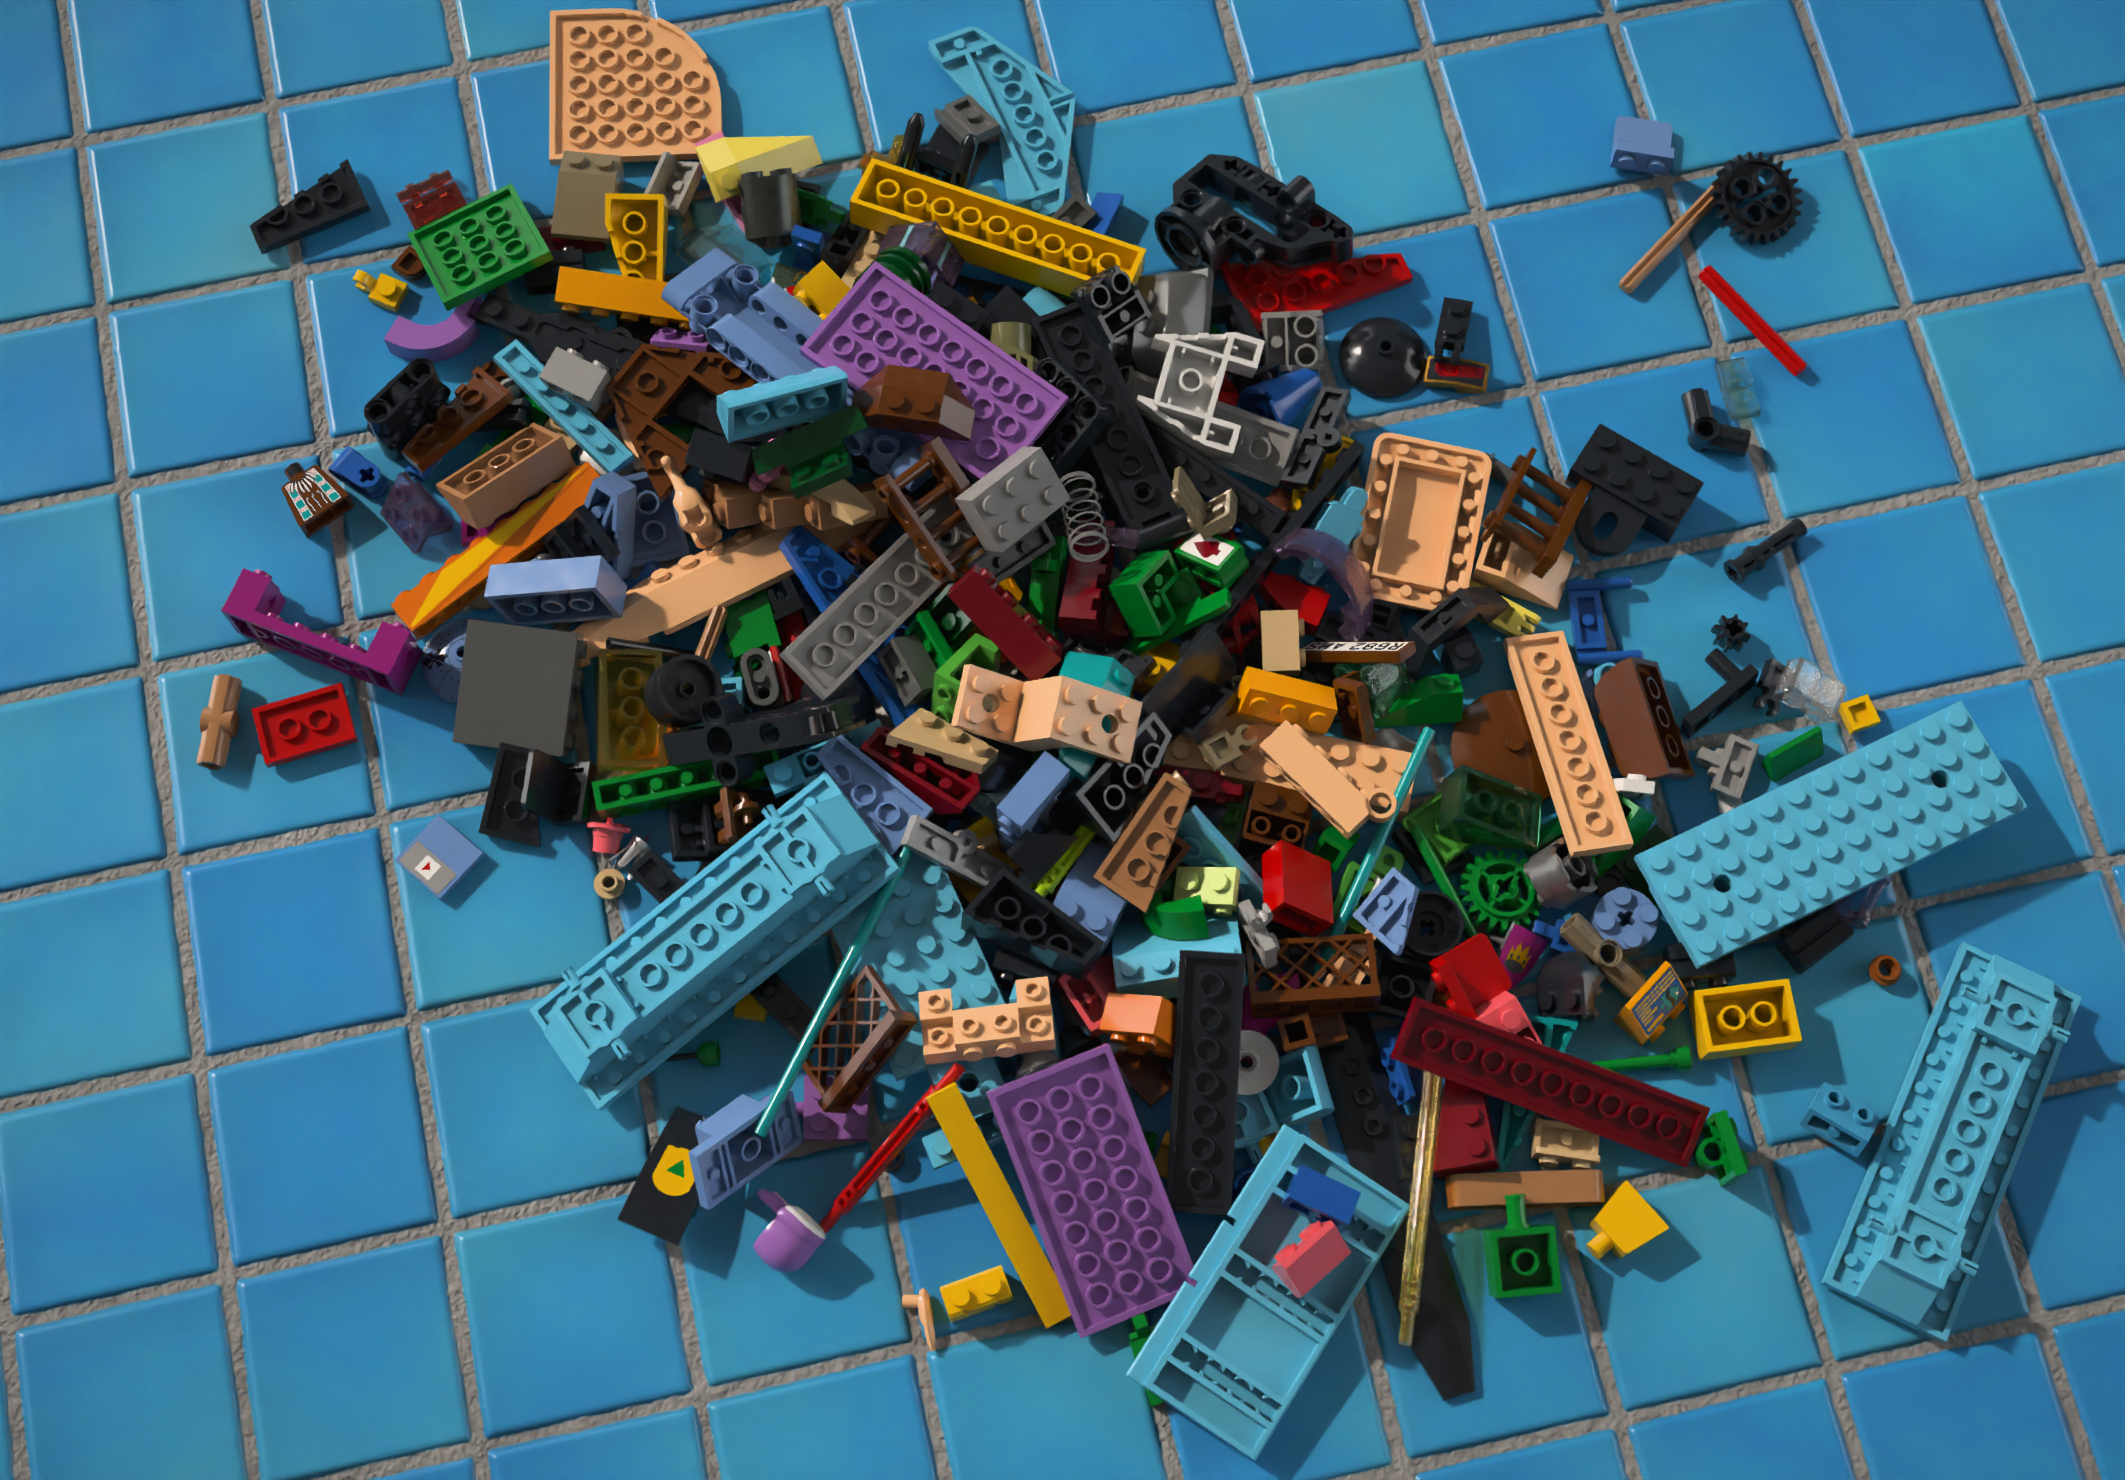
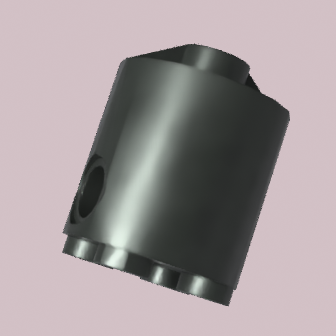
M791 168L775 169L770 171V176L764 177L763 171L741 174L742 180H738L741 194V208L746 240L763 249L788 247L792 243L791 233L794 225L802 227L796 174H792Z

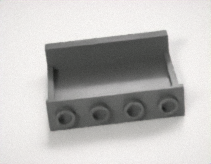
M468 619L453 742L499 748L500 742H505L530 749H538L548 755L569 756V751L574 750L576 734L572 732L573 720L578 719L580 704L576 702L577 689L581 690L584 678L583 671H580L581 659H585L587 654V641L584 640V634Z

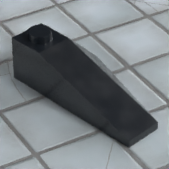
M1154 711L1150 712L1138 723L1131 762L1129 764H1122L1099 756L1086 779L1080 780L1078 777H1075L1056 798L1076 822L1110 843L1114 842L1126 830L1138 811L1135 809L1141 796L1145 795L1149 788L1147 783L1154 768L1159 766L1172 734Z

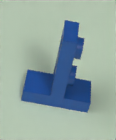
M794 225L791 233L796 253L793 267L810 272L820 263L821 252L833 234L810 226L807 229Z

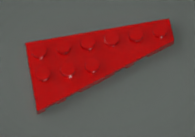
M1401 253L1370 254L1364 258H1351L1342 263L1327 261L1296 269H1286L1268 262H1258L1256 265L1250 264L1247 267L1242 263L1229 264V261L1219 268L1231 297L1243 302L1260 337L1263 336L1262 312L1322 310L1323 314L1404 286L1411 283L1413 279Z

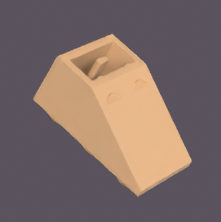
M1505 519L1502 520L1539 545L1545 544L1546 541L1542 540L1543 537L1523 525ZM1495 531L1486 542H1483L1471 579L1483 586H1491L1496 591L1557 610L1574 556L1562 549L1557 562L1541 579L1531 573L1536 563V560L1533 559L1534 555Z

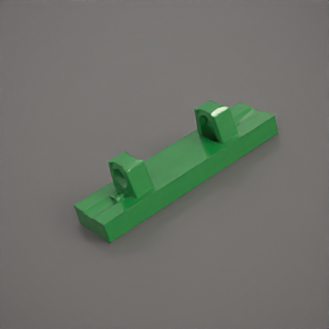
M1053 536L1056 545L1032 560L1028 612L1057 640L1059 633L1058 616L1062 602L1068 538L1064 536ZM1042 570H1043V571L1052 572V573H1042Z

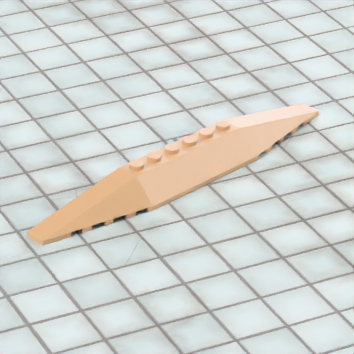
M904 494L910 504L916 502L915 499ZM876 520L827 530H820L811 524H804L802 526L836 553H839L843 550L840 547L852 535L861 539ZM760 523L750 529L739 530L733 537L723 542H716L696 555L685 556L677 564L667 569L656 570L650 577L642 580L626 592L622 618L588 620L571 632L584 634V640L587 641V654L585 659H581L580 668L591 664L590 658L606 652L608 657L619 653V651L606 649L608 637L648 643V636L664 631L665 636L672 634L709 616L715 605L725 608L784 578L796 574L779 549L782 540L795 526L774 530L766 524Z

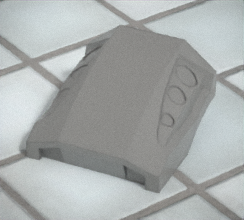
M1322 310L1261 313L1263 340L1265 341L1263 366L1278 360L1280 364L1279 371H1296L1303 368L1310 370L1324 369L1325 347Z

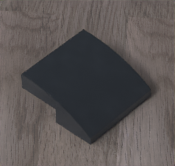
M584 504L576 508L563 523L554 527L541 541L554 559L602 555L610 564L621 554Z

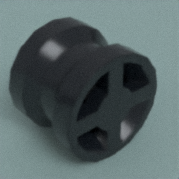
M1082 490L1080 496L1086 495L1089 491ZM1095 490L1098 493V503L1101 506L1100 514L1103 516L1102 511L1108 507L1110 499L1105 494ZM1093 493L1089 498L1085 500L1090 499L1095 501V494ZM1081 502L1076 504L1074 509H1085L1093 503ZM1094 505L1086 511L1098 512V507ZM1073 511V512L1077 515V514L1082 513V512H1084V511ZM1086 513L1078 517L1083 519H1091L1096 514Z

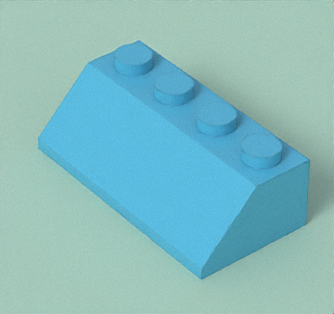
M835 365L827 368L819 367L811 372L788 375L780 380L768 383L761 382L752 387L737 391L729 390L721 395H717V415L728 443L818 420L846 408L848 376L846 372Z

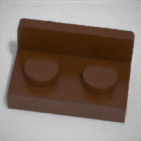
M1354 670L1333 680L1343 737L1364 744L1375 741L1374 719L1371 714L1369 692L1366 683L1362 682L1360 672Z

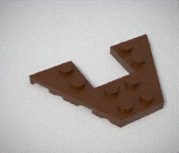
M642 343L605 387L662 502L674 489L669 476L661 465L662 457H671L682 477L686 475L692 466L684 463L689 445L657 424L656 421L690 380L716 397L726 391H737L752 387L758 383L721 353L699 351V353L681 351L680 348H660L657 345Z

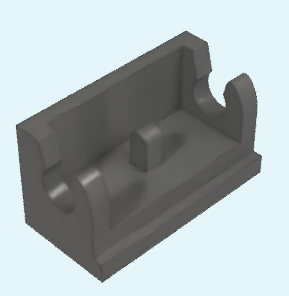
M917 634L892 638L876 656L904 706L907 707L911 704L931 699L932 697L929 693L933 692L934 675L937 668Z

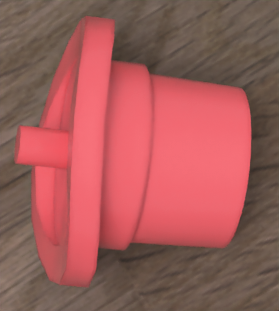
M607 817L606 822L587 823V828H593L592 851L617 854L620 851L623 834L631 832L629 826L613 823V818Z

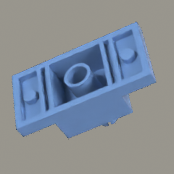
M790 1089L765 1139L753 1132L773 1093L761 1102L742 1094L709 1118L703 1117V1121H698L695 1133L699 1145L688 1152L700 1206L708 1210L712 1209L803 1143L792 1089Z

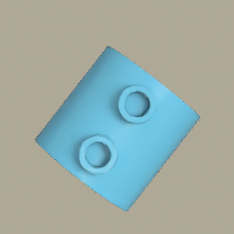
M1305 1046L1279 1058L1277 1076L1272 1084L1266 1088L1270 1107L1279 1128H1282L1283 1124L1295 1126L1311 1122L1335 1111L1317 1047Z

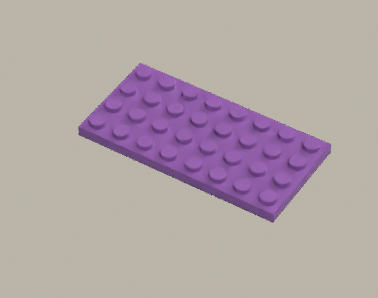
M874 261L800 348V354L816 366L827 368L835 365L846 372L848 376L847 388L852 392L858 390L888 364L950 373L974 408L975 418L971 441L940 437L960 469L977 481L1023 446L1032 447L1068 403V396L876 261ZM911 433L924 443L936 437Z
M1108 1043L986 1092L1080 1338L1172 1301L1184 1281L1195 1287L1197 1282L1188 1276L1194 1267Z

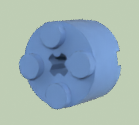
M1618 887L1600 899L1591 912L1588 922L1599 932L1604 940L1612 939L1618 942L1622 948L1623 955L1629 957L1641 952L1654 936L1658 925V910L1641 892ZM1621 920L1626 922L1625 927H1622L1619 924Z

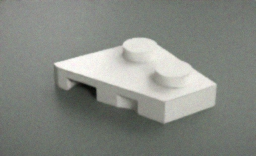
M1628 774V777L1613 779L1616 791L1628 798L1643 800L1654 794L1655 782L1646 781V775Z

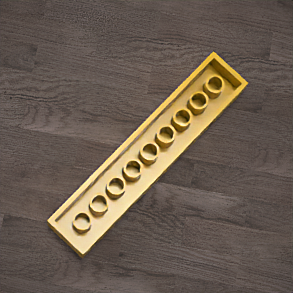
M871 158L850 199V223L899 240H902L908 225H915L907 240L908 243L942 254L948 240L952 247L947 256L1071 297L1070 293L1074 288L1111 266L1118 265L1121 271L1128 274L1131 283L1135 287L1144 271L1146 249L874 158Z

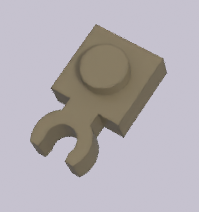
M1247 724L1238 726L1232 736L1227 729H1224L1200 742L1198 748L1214 772L1240 759L1243 755L1241 750H1249L1257 742L1256 737L1251 740L1242 738L1241 734L1249 727Z

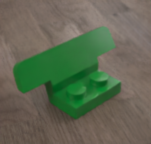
M1188 566L1180 570L1181 576L1165 592L1177 619L1161 636L1133 637L1131 635L1127 637L1126 643L1123 642L1124 650L1132 651L1133 655L1138 656L1224 613L1231 606V593L1228 587L1206 597L1191 567Z

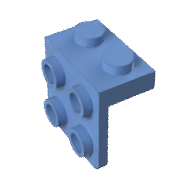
M1627 116L1617 117L1610 167L1667 176L1675 152V148H1671L1673 126L1670 123Z

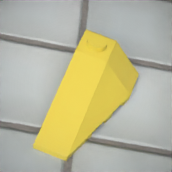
M813 136L724 137L695 147L716 203L740 194L738 180H742L741 174L763 171L764 177L770 176V171L783 168H791L792 174H796L823 163Z

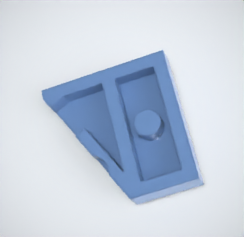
M1393 867L1352 916L1394 954L1400 956L1403 952L1420 889Z

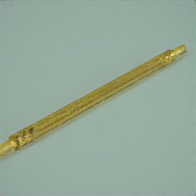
M1436 987L1431 1003L1447 1008L1445 1004L1448 1001L1447 996L1443 990L1439 991ZM1424 1071L1399 1302V1311L1402 1313L1398 1343L1405 1346L1412 1345L1415 1314L1419 1312L1443 1077Z

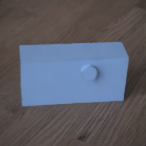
M602 555L552 560L533 559L529 562L490 565L484 598L510 625L525 626L622 618L627 585Z

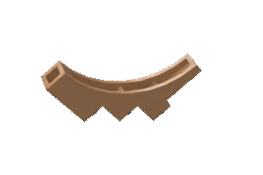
M718 477L716 479L703 478L704 488L701 489V497L711 507L717 523L727 529L764 523L774 530L804 524H811L820 530L850 525L832 516L831 504L812 494L796 500L792 492L783 491L779 488L766 487L763 491L754 492L748 485L725 481ZM872 482L853 485L875 509L874 516L860 523L888 518L887 504L878 497L876 487Z

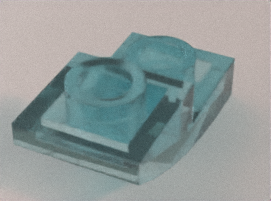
M1745 357L1716 362L1718 382L1730 420L1736 421L1760 416L1761 407L1752 388L1754 378Z

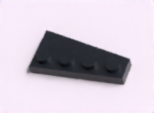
M348 159L339 164L340 168L330 175L326 173L318 178V183L308 190L304 191L302 189L293 195L294 199L284 206H277L249 225L262 255L371 211Z

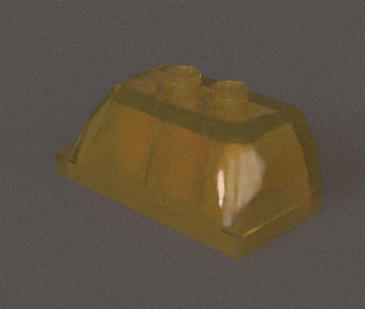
M599 650L594 675L596 764L599 772L646 771L666 767V751L662 739V734L665 733V726L658 723L649 713L644 700L645 684L650 674L662 665V650Z

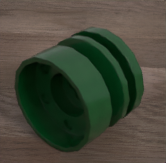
M893 246L887 247L855 278L853 283L854 286L874 261H876L927 296L931 288V275L926 264L917 254L907 248Z

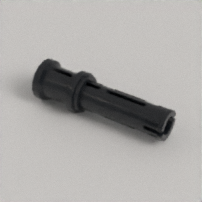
M1798 518L1793 519L1792 522L1757 546L1746 547L1743 549V554L1734 560L1729 559L1724 562L1723 567L1726 575L1735 584H1741L1745 581L1747 575L1753 571L1763 569L1766 560L1801 536L1806 535L1807 528L1805 524Z

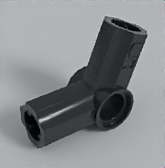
M1696 388L1682 394L1681 401L1689 431L1687 442L1693 450L1705 452L1711 449L1741 457L1746 455L1751 437L1750 430L1718 423L1713 415L1708 390ZM1698 431L1706 432L1709 437L1702 436Z

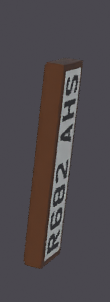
M1310 641L1299 648H1305L1306 663H1402L1416 652L1414 641Z

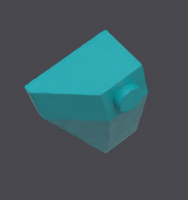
M1072 651L1066 654L1059 676L1063 675L1126 697L1130 696L1136 677L1114 657ZM1105 716L1102 720V728L1105 732L1109 733L1112 725L1110 719ZM1072 747L1059 748V762L1069 768L1070 772L1080 780L1086 779L1098 756Z

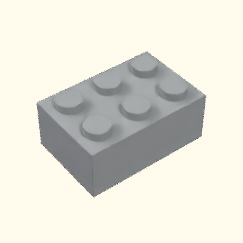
M1023 446L954 500L983 548L987 551L1002 553L1071 498L1042 448Z

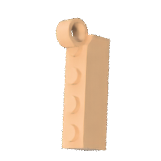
M1285 720L1259 745V754L1347 840L1369 819L1377 823L1389 821L1394 816L1397 801L1395 795L1390 790L1376 788L1369 793L1364 789L1359 791L1350 783L1352 778L1343 768L1339 767L1336 769L1328 761L1330 757L1319 745L1314 747L1306 740L1308 735L1298 724L1295 723L1292 726ZM1376 797H1384L1390 802L1391 809L1384 814H1378L1371 809L1370 802Z

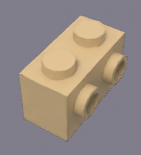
M1298 610L1261 611L1262 670L1285 676H1299L1300 667H1306L1305 648L1299 649V637H1304L1305 634L1304 618L1298 619Z

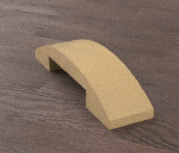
M788 470L781 472L778 478L772 479L769 484L783 491L792 492L791 475ZM845 479L810 493L830 503L832 516L852 526L875 515V509L871 503Z

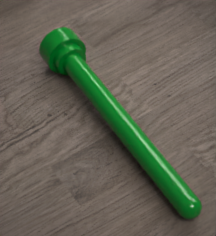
M1419 827L1414 828L1411 835L1442 893L1448 895L1457 903L1463 914V932L1468 940L1477 935L1478 932L1424 831Z
M1688 1046L1674 1047L1673 1050L1668 1051V1054L1591 1062L1615 1072L1669 1067L1671 1070L1676 1069L1677 1072L1691 1071L1692 1069L1691 1053Z

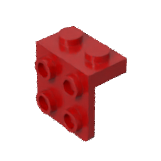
M1478 933L1428 962L1434 972L1430 974L1434 984L1439 991L1443 990L1448 998V1001L1445 1002L1447 1008L1474 1019L1478 1018L1474 1009L1504 991L1509 990L1512 986V982L1491 942L1483 933Z

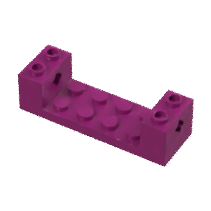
M243 568L221 610L237 633L398 695H403L422 656V651L417 644V640L411 634L410 628L398 622H394L391 625L382 621L368 651L355 644H349V646L340 644L337 638L327 633H322L319 636L312 633L310 628L301 623L294 622L291 625L283 622V618L279 615L286 600L280 593V588L272 581V576L259 569H255L252 572Z

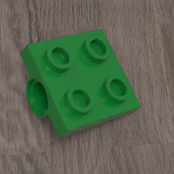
M1726 1110L1713 1113L1704 1123L1702 1128L1704 1141L1695 1148L1693 1161L1701 1170H1715L1720 1186L1723 1187L1735 1183L1748 1173L1749 1160L1745 1150L1739 1148L1736 1139L1738 1129L1732 1117L1729 1118ZM1705 1147L1715 1150L1717 1161H1710L1706 1158L1704 1154Z

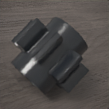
M1738 614L1728 619L1722 615L1718 621L1719 625H1714L1710 631L1713 634H1717L1713 645L1718 644L1723 648L1724 653L1733 648L1739 652L1743 647V643H1747L1751 637L1750 634L1745 633L1749 623H1743L1738 619Z

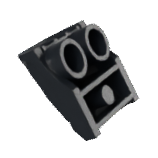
M1118 265L1111 266L1092 276L1074 288L1070 293L1106 344L1114 342L1115 338L1152 316L1138 288L1131 283L1128 274L1121 271Z

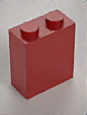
M1280 840L1262 854L1263 903H1267L1273 913L1272 920L1309 937H1316L1333 925L1330 861L1283 840Z

